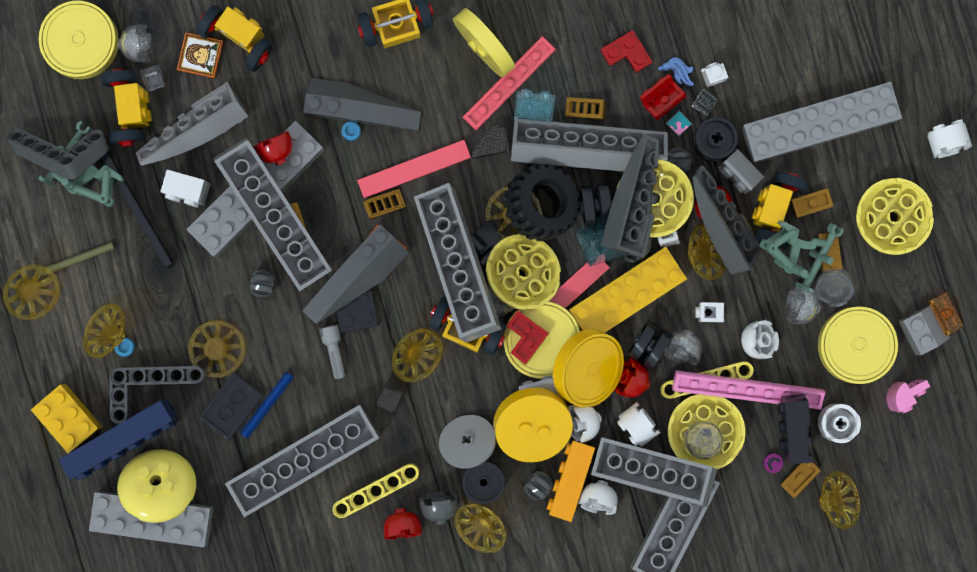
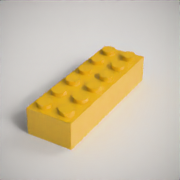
M665 247L568 311L575 318L581 331L596 329L605 333L687 280L667 247Z

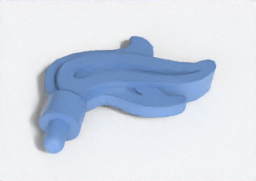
M672 58L658 67L659 71L673 70L678 84L681 85L683 83L689 87L694 85L688 76L693 71V67H687L681 59Z

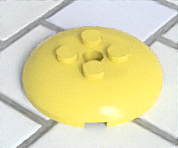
M658 160V168L654 169L657 179L656 184H653V194H659L660 201L657 204H652L651 214H654V219L649 237H662L678 230L689 218L694 202L692 185L686 174L676 165L664 160Z
M902 178L884 179L873 184L862 195L856 212L857 226L863 239L875 250L890 255L905 254L921 246L931 233L934 223L933 206L928 195L917 184ZM891 212L896 213V215H897V221H896V222L891 221V219H890V213H891Z
M520 234L512 235L496 244L489 254L486 264L488 283L494 294L502 302L513 308L531 310L541 307L553 298L560 285L561 269L558 258L553 250L543 241L530 240ZM519 270L525 273V277L519 276ZM541 301L539 304H530L533 302Z
M696 394L683 400L673 411L668 424V439L674 454L678 458L720 469L731 463L742 449L745 441V424L737 407L726 398ZM705 426L710 428V434L707 437H703L701 434V429Z
M163 449L143 452L131 459L123 468L117 486L119 500L129 514L139 518L141 521L159 523L171 520L183 513L195 496L196 476L194 470L184 457L175 452ZM155 480L161 482L157 486L152 485L155 482Z

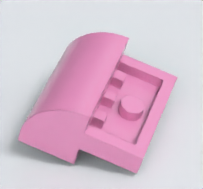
M916 379L909 384L906 382L893 383L886 395L890 411L906 413L912 410V405L917 403L914 396L919 397L926 393L925 389L930 387L928 381Z

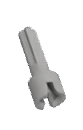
M338 324L319 328L322 344L327 345L334 378L341 379L345 377V372L338 345L339 340H341Z

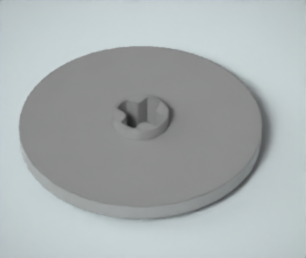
M464 415L452 420L443 429L439 438V449L445 461L454 467L464 469L473 468L485 462L493 453L496 445V436L492 425L486 419L477 415ZM467 439L468 441L470 440L471 442L468 444V443H465L464 441Z

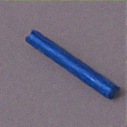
M288 372L282 375V379H279L280 381L275 385L276 387L271 391L272 393L266 396V401L263 400V404H260L261 406H259V410H256V414L252 416V420L248 421L249 424L243 427V432L240 431L241 435L246 438L251 436V433L254 432L255 428H257L258 424H260L294 376Z

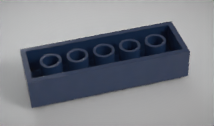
M168 399L160 400L60 458L59 462L69 480L77 479L78 481L92 474L91 470H100L109 465L108 460H117L126 455V450L130 451L143 445L141 441L157 437L159 435L158 431H167L176 425L175 421L179 420Z

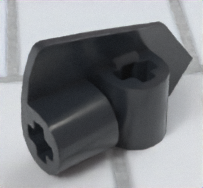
M488 220L471 236L479 263L485 270L490 252L501 241L491 220Z

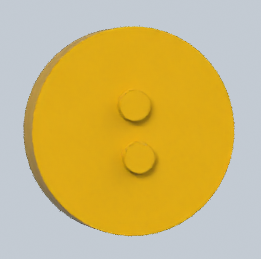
M586 329L569 338L560 349L553 367V383L557 393L566 401L582 408L595 406L608 398L618 385L623 372L624 356L618 341L612 336L596 329Z
M535 387L522 389L509 395L499 405L493 421L495 436L502 451L509 457L522 462H539L553 457L566 446L573 428L572 418L565 401L553 391Z

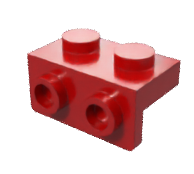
M670 74L660 78L653 87L645 90L640 96L643 107L656 120L660 119L686 98L685 92L673 81Z

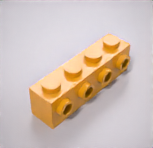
M574 440L571 441V444L567 443L564 452L567 457L565 462H561L558 471L561 473L559 480H555L552 491H555L553 499L550 498L546 509L549 510V515L572 522L595 447Z

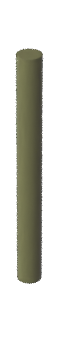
M113 242L104 244L41 268L40 272L44 276L113 250L115 249Z

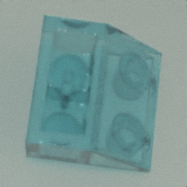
M521 89V92L517 91L514 120L517 118L552 122L555 95L548 91H540V94L532 93L533 90Z
M600 223L596 224L595 227L576 231L590 267L625 255L624 253L601 247L606 226H602Z

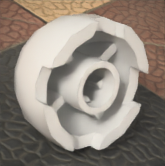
M767 320L750 323L743 330L741 337L742 347L750 357L755 359L772 358L773 352L778 350L779 337L778 333L773 331L771 322Z
M568 406L573 424L571 434L573 439L580 441V443L593 439L600 429V414L593 407Z
M598 480L597 483L585 486L580 494L578 504H581V508L593 513H597V510L606 511V515L616 513L618 498L614 489L608 486L607 482Z

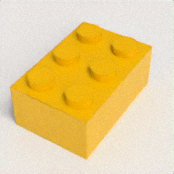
M60 384L31 409L68 454L84 445L103 428L67 384Z

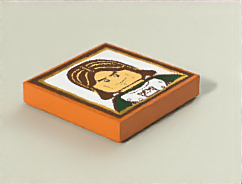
M185 33L177 70L215 79L223 41L212 38L205 39L199 35Z

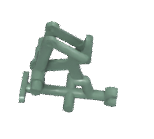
M81 121L78 122L76 125L78 131L66 148L63 146L58 147L66 151L69 150L93 129L88 126L83 131L82 129L85 124ZM91 165L81 176L73 181L52 171H49L45 177H38L40 181L51 187L55 185L51 182L55 178L71 194L86 196L107 207L114 205V200L112 199L114 179L122 183L124 181L121 175L106 165L99 170L94 165ZM93 178L99 181L102 180L101 194L83 186Z
M779 220L777 224L783 229L769 239H763L760 242V247L770 253L775 258L774 263L783 268L786 273H794L805 279L803 284L796 282V286L814 293L815 290L810 288L822 263L824 262L829 265L833 263L834 259L828 256L827 253L836 236L840 237L844 229L830 223L827 228L829 235L826 240L812 238L811 241H804L798 239L799 229ZM785 242L792 245L788 257L778 249ZM817 246L822 247L821 250H820V252H818V251H816V250H814V249H815ZM801 248L811 249L809 256L815 258L809 272L802 266L797 265Z

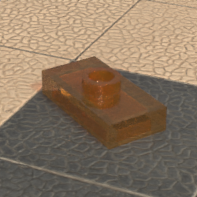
M946 292L928 301L945 335L952 334L964 327Z

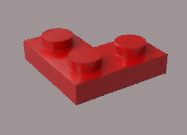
M633 30L600 49L609 66L626 57L635 73L653 63Z
M517 310L506 325L522 337L511 351V354L527 365L549 333Z

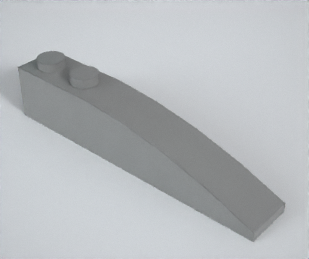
M228 81L192 104L191 107L193 109L186 115L184 113L177 117L179 121L172 127L166 126L159 138H152L139 149L136 155L140 165L161 161L196 148L227 132L228 129L247 118L248 115L244 106Z

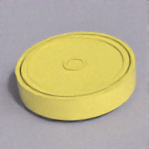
M70 1L55 7L45 17L39 31V47L43 58L54 70L69 78L88 79L101 74L111 65L118 51L119 38L114 22L101 8L89 2Z
M464 8L453 18L455 26L468 42L470 48L497 75L504 78L515 68V64L508 52L474 13Z
M541 301L533 302L530 304H539ZM547 302L541 307L531 310L519 309V312L547 331L549 335L526 365L511 354V351L522 337L506 326L504 332L506 355L518 371L536 379H541L545 376L553 377V367L560 349L569 338L581 331L580 327L570 312L552 302Z
M851 307L836 312L824 323L818 338V352L824 367L831 375L847 383L865 384L878 380L893 366L898 352V339L894 327L880 312L867 307Z

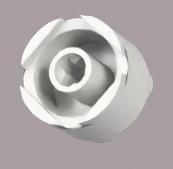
M962 119L951 123L952 125L946 127L944 124L935 126L933 131L928 132L927 137L934 158L937 156L938 158L955 155L963 147L964 150L972 147L966 125Z
M636 402L618 416L620 420L617 423L623 431L628 430L631 434L629 439L635 446L640 445L642 447L660 434V430H654L656 424L643 408L640 410L637 408L640 404Z
M845 404L828 405L821 410L818 416V429L821 435L829 441L847 443L857 436L861 428V420L858 413L852 407ZM836 421H842V425L837 426Z

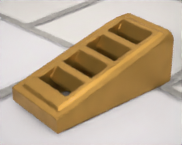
M567 97L565 116L605 120L607 102L603 99ZM573 102H576L575 113H572ZM581 103H584L583 113H580ZM589 104H592L591 114H588ZM597 104L600 105L599 114H596Z
M400 189L363 201L370 220L406 207ZM396 195V198L399 203V205L395 206L394 200L392 198V196ZM386 198H389L391 208H388L385 201ZM380 200L384 207V210L382 211L380 210L378 201ZM374 203L375 208L377 210L376 213H373L370 204Z

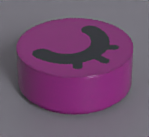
M768 454L763 460V466L768 472L777 473L783 468V460L777 454Z

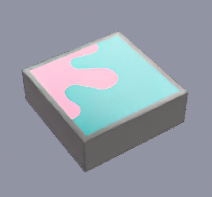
M679 110L665 125L679 138L692 123Z

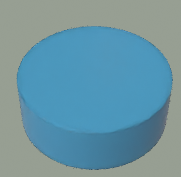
M346 122L342 127V135L346 140L354 141L361 135V128L356 122Z
M120 338L116 341L114 348L119 356L127 357L133 354L135 344L130 338Z

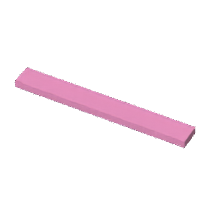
M677 370L672 385V390L678 392L773 404L781 403V396L804 394L808 399L809 408L813 409L822 408L825 396L824 389Z

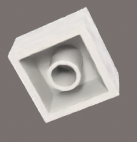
M167 170L161 193L165 194V198L180 203V200H184L185 204L198 208L199 205L205 206L211 184L199 178Z

